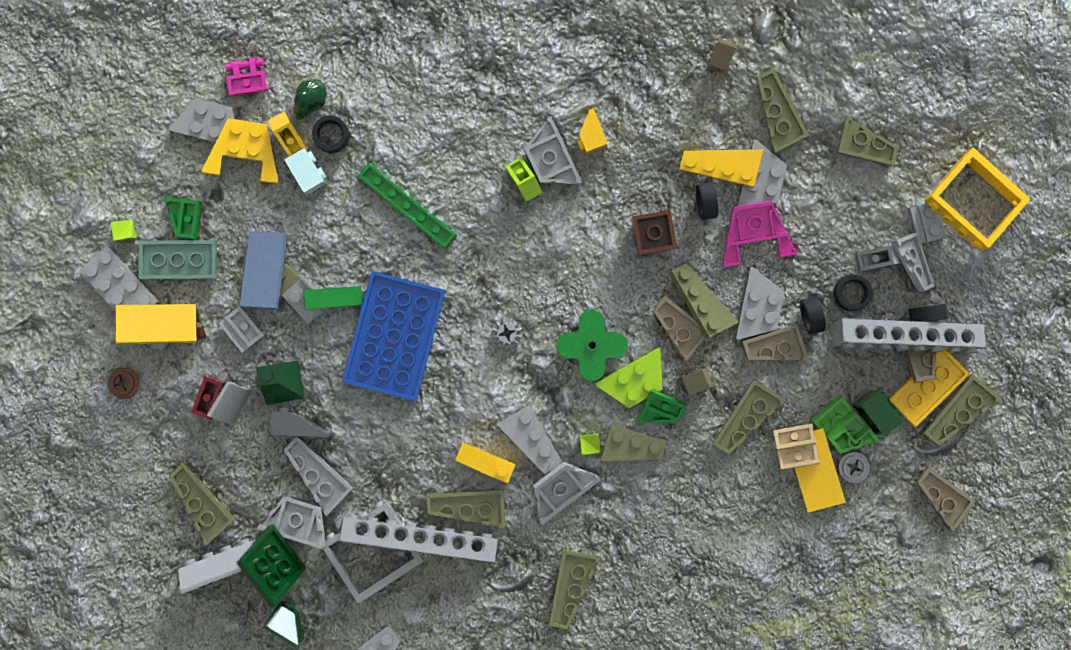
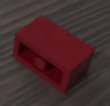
M204 376L191 413L207 419H213L207 416L226 382L211 376Z

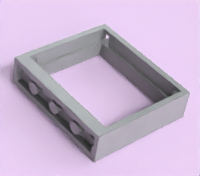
M380 501L372 506L374 510L367 514L364 511L358 515V519L366 520L367 517H375L385 511L390 520L398 521L397 525H403L388 501L384 504ZM397 530L403 540L404 533L401 530ZM332 532L325 537L326 549L324 551L358 604L425 560L422 553L411 552L413 555L412 559L359 592L330 546L338 541L339 533L334 535Z

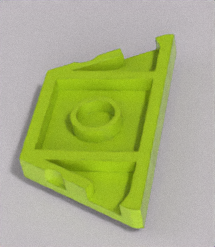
M658 347L599 380L595 385L628 408L645 400L651 389L658 392L661 391L662 369L660 348Z

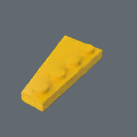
M764 149L684 151L679 170L754 188Z

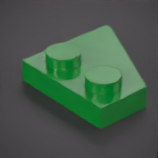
M165 197L164 201L169 207V217L174 225L175 236L197 240L202 202Z
M651 389L636 418V423H677L680 421L687 405L680 400Z

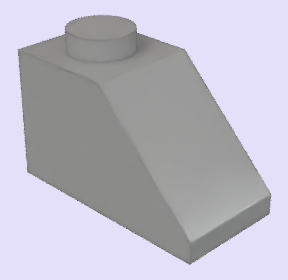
M892 245L857 253L861 271L902 263Z

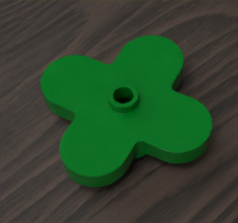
M596 310L585 311L579 318V331L561 335L556 344L557 351L562 357L579 359L580 374L589 381H596L604 375L606 358L621 357L628 347L627 340L621 333L605 331L604 317ZM589 342H594L596 347L590 349L588 346Z

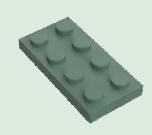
M139 241V279H217V241Z

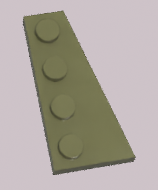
M773 68L757 76L756 81L773 153L775 154L807 138L809 134L775 69Z
M688 264L680 266L669 273L706 340L739 323Z
M970 374L922 434L934 444L940 446L959 432L965 425L970 424L980 414L1001 401L1002 398L977 377Z
M753 379L712 444L729 455L786 400Z
M186 463L181 464L169 475L179 497L182 498L188 514L192 517L195 523L194 526L199 531L205 546L211 543L236 520Z
M504 489L426 495L427 513L430 515L506 529Z
M563 549L549 626L568 630L601 556Z

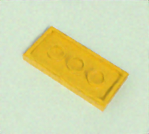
M196 304L116 305V344L196 343Z
M947 350L935 353V379L914 383L911 376L889 398V402L915 428L970 375Z
M823 428L813 430L820 464L795 468L808 513L846 503Z

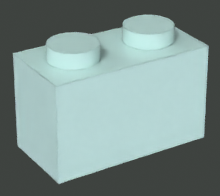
M303 148L286 158L285 162L303 192L308 195L327 183L324 180L326 178L324 171L321 167L317 168L314 163L317 160L312 151L308 152Z

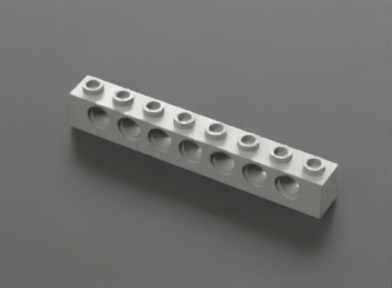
M843 318L834 322L835 346H842L843 349H853L856 346L861 347V350L878 347L879 350L896 348V351H907L910 348L914 349L915 352L931 349V352L949 350V353H959L963 350L967 354L978 353L979 349L986 347L984 324Z
M347 514V517H343L341 520L338 542L489 563L495 562L498 539L492 538V534L481 533V537L473 536L474 532L462 531V534L455 533V529L443 528V531L436 530L435 526L424 525V528L416 527L417 524L405 522V526L397 525L398 521L386 520V523L378 522V518L367 517L366 520L358 519V515ZM359 524L363 525L366 529L363 536L356 533L355 529ZM378 527L383 528L385 531L383 538H378L375 535V530ZM397 530H401L404 533L402 541L395 539V532ZM416 533L423 535V542L421 544L414 541ZM436 535L442 538V544L439 547L433 543ZM455 538L461 541L459 549H455L452 545ZM474 541L480 544V549L477 552L473 551L471 547Z

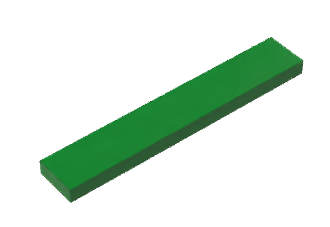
M370 162L358 174L357 177L444 249L457 236L455 232Z

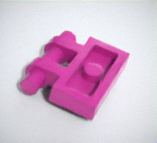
M251 58L249 61H232L231 64H225L226 72L233 71L234 74L226 76L230 96L268 91L265 71H257L258 67L265 66L263 59L256 60V58ZM250 68V73L241 74V70Z

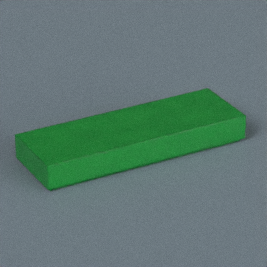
M361 286L303 290L305 310L363 305Z

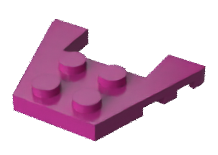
M771 200L732 207L722 262L723 267L741 264L739 244L773 238L777 239L779 257L797 255V251Z

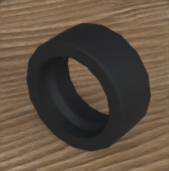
M328 115L316 121L313 126L312 137L315 144L324 152L337 153L348 144L350 133L343 120L337 116ZM333 123L341 128L342 138L339 143L326 145L322 142L320 131L326 124Z
M710 182L696 185V202L701 220L717 218L718 199L714 184Z
M855 274L838 280L833 291L834 300L837 305L847 311L861 310L866 307L871 301L873 293L868 280ZM848 282H857L864 290L863 299L857 304H849L842 297V288Z
M814 296L800 300L802 320L809 335L824 332L826 330V320L819 299Z
M946 304L908 309L910 321L913 322L948 319Z

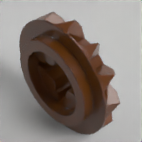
M118 368L108 378L109 391L118 398H128L136 393L139 387V378L134 371L128 368ZM122 377L124 380H130L126 384V388L124 386H117V384L122 382Z

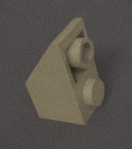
M719 38L707 69L725 75L737 44H734V41L729 38Z
M700 368L680 377L687 395L713 387L712 382L714 378L710 370L706 371V368Z

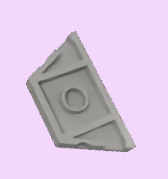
M195 98L169 127V131L216 143L227 119H235L234 109L229 106Z
M550 116L535 133L531 141L524 147L528 159L540 183L581 184L582 180Z
M755 139L753 140L751 150L764 149L754 188L742 185L737 206L769 200L775 204L779 201L787 165Z
M750 267L735 336L736 340L777 330L785 292L753 267Z
M563 462L533 485L540 524L546 523L601 481L599 477Z
M283 497L278 506L268 514L269 517L265 522L259 524L257 528L264 531L267 526L274 524L284 538L316 548L326 549L322 511L319 506Z

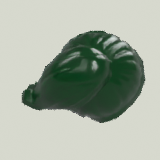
M305 80L297 87L294 107L297 110L296 118L298 120L307 116L309 111H314L324 106L327 89L320 80Z

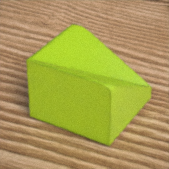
M133 220L110 223L113 241L122 242L136 239Z
M599 433L579 435L581 455L600 453Z

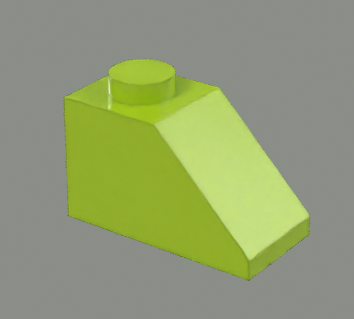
M522 157L505 166L526 202L543 193L534 174Z

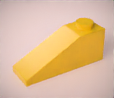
M463 442L455 460L506 483L509 482L515 467L513 462Z

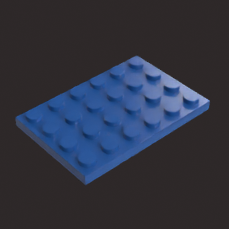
M371 271L342 382L417 401L446 290Z

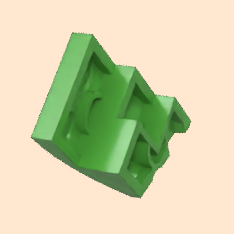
M841 395L811 419L818 429H824L826 438L840 453L848 452L851 449H859L863 445L870 443L876 444L880 442L874 432Z

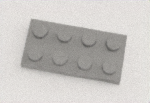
M109 245L105 246L79 270L115 311L116 305H157L160 302Z

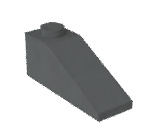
M278 407L277 411H271L270 435L331 437V432L295 412H289V408Z

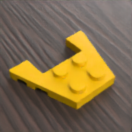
M228 118L202 169V173L220 176L222 156L263 163L260 182L278 184L267 124Z

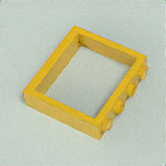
M971 148L964 153L925 198L924 202L931 207L932 211L937 212L946 224L951 225L959 236L968 240L972 247L982 252L990 248L1029 202L1030 198L975 148ZM966 164L1014 206L987 239L939 196Z

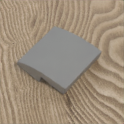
M227 381L207 416L232 424L250 395L251 390Z

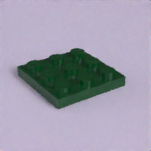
M274 524L267 526L236 562L270 608L277 606L306 569Z

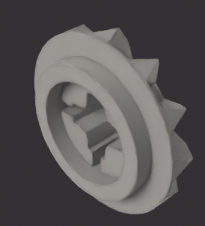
M503 318L493 326L492 338L501 348H513L521 341V326L511 318ZM504 325H506L509 331L515 330L513 334H510L509 342L505 336H499V334L504 332Z
M851 452L845 454L839 460L838 469L841 477L846 481L858 483L868 476L870 465L867 458L861 453ZM856 462V466L861 471L854 470L851 473V468L847 465V463L854 464Z

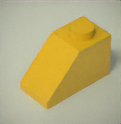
M594 108L589 110L579 134L580 140H577L580 151L584 150L586 155L607 147L608 144Z
M285 111L268 120L272 132L289 157L303 148L307 150Z

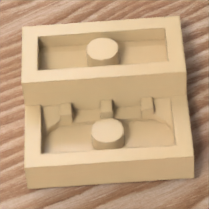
M812 424L773 430L781 471L820 464Z

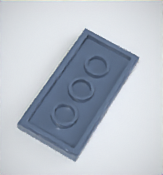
M249 231L240 299L241 307L278 309L288 234Z

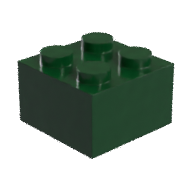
M869 390L852 405L875 435L886 436L903 423L900 418L902 415L896 407L892 408L888 403L890 399L883 391Z

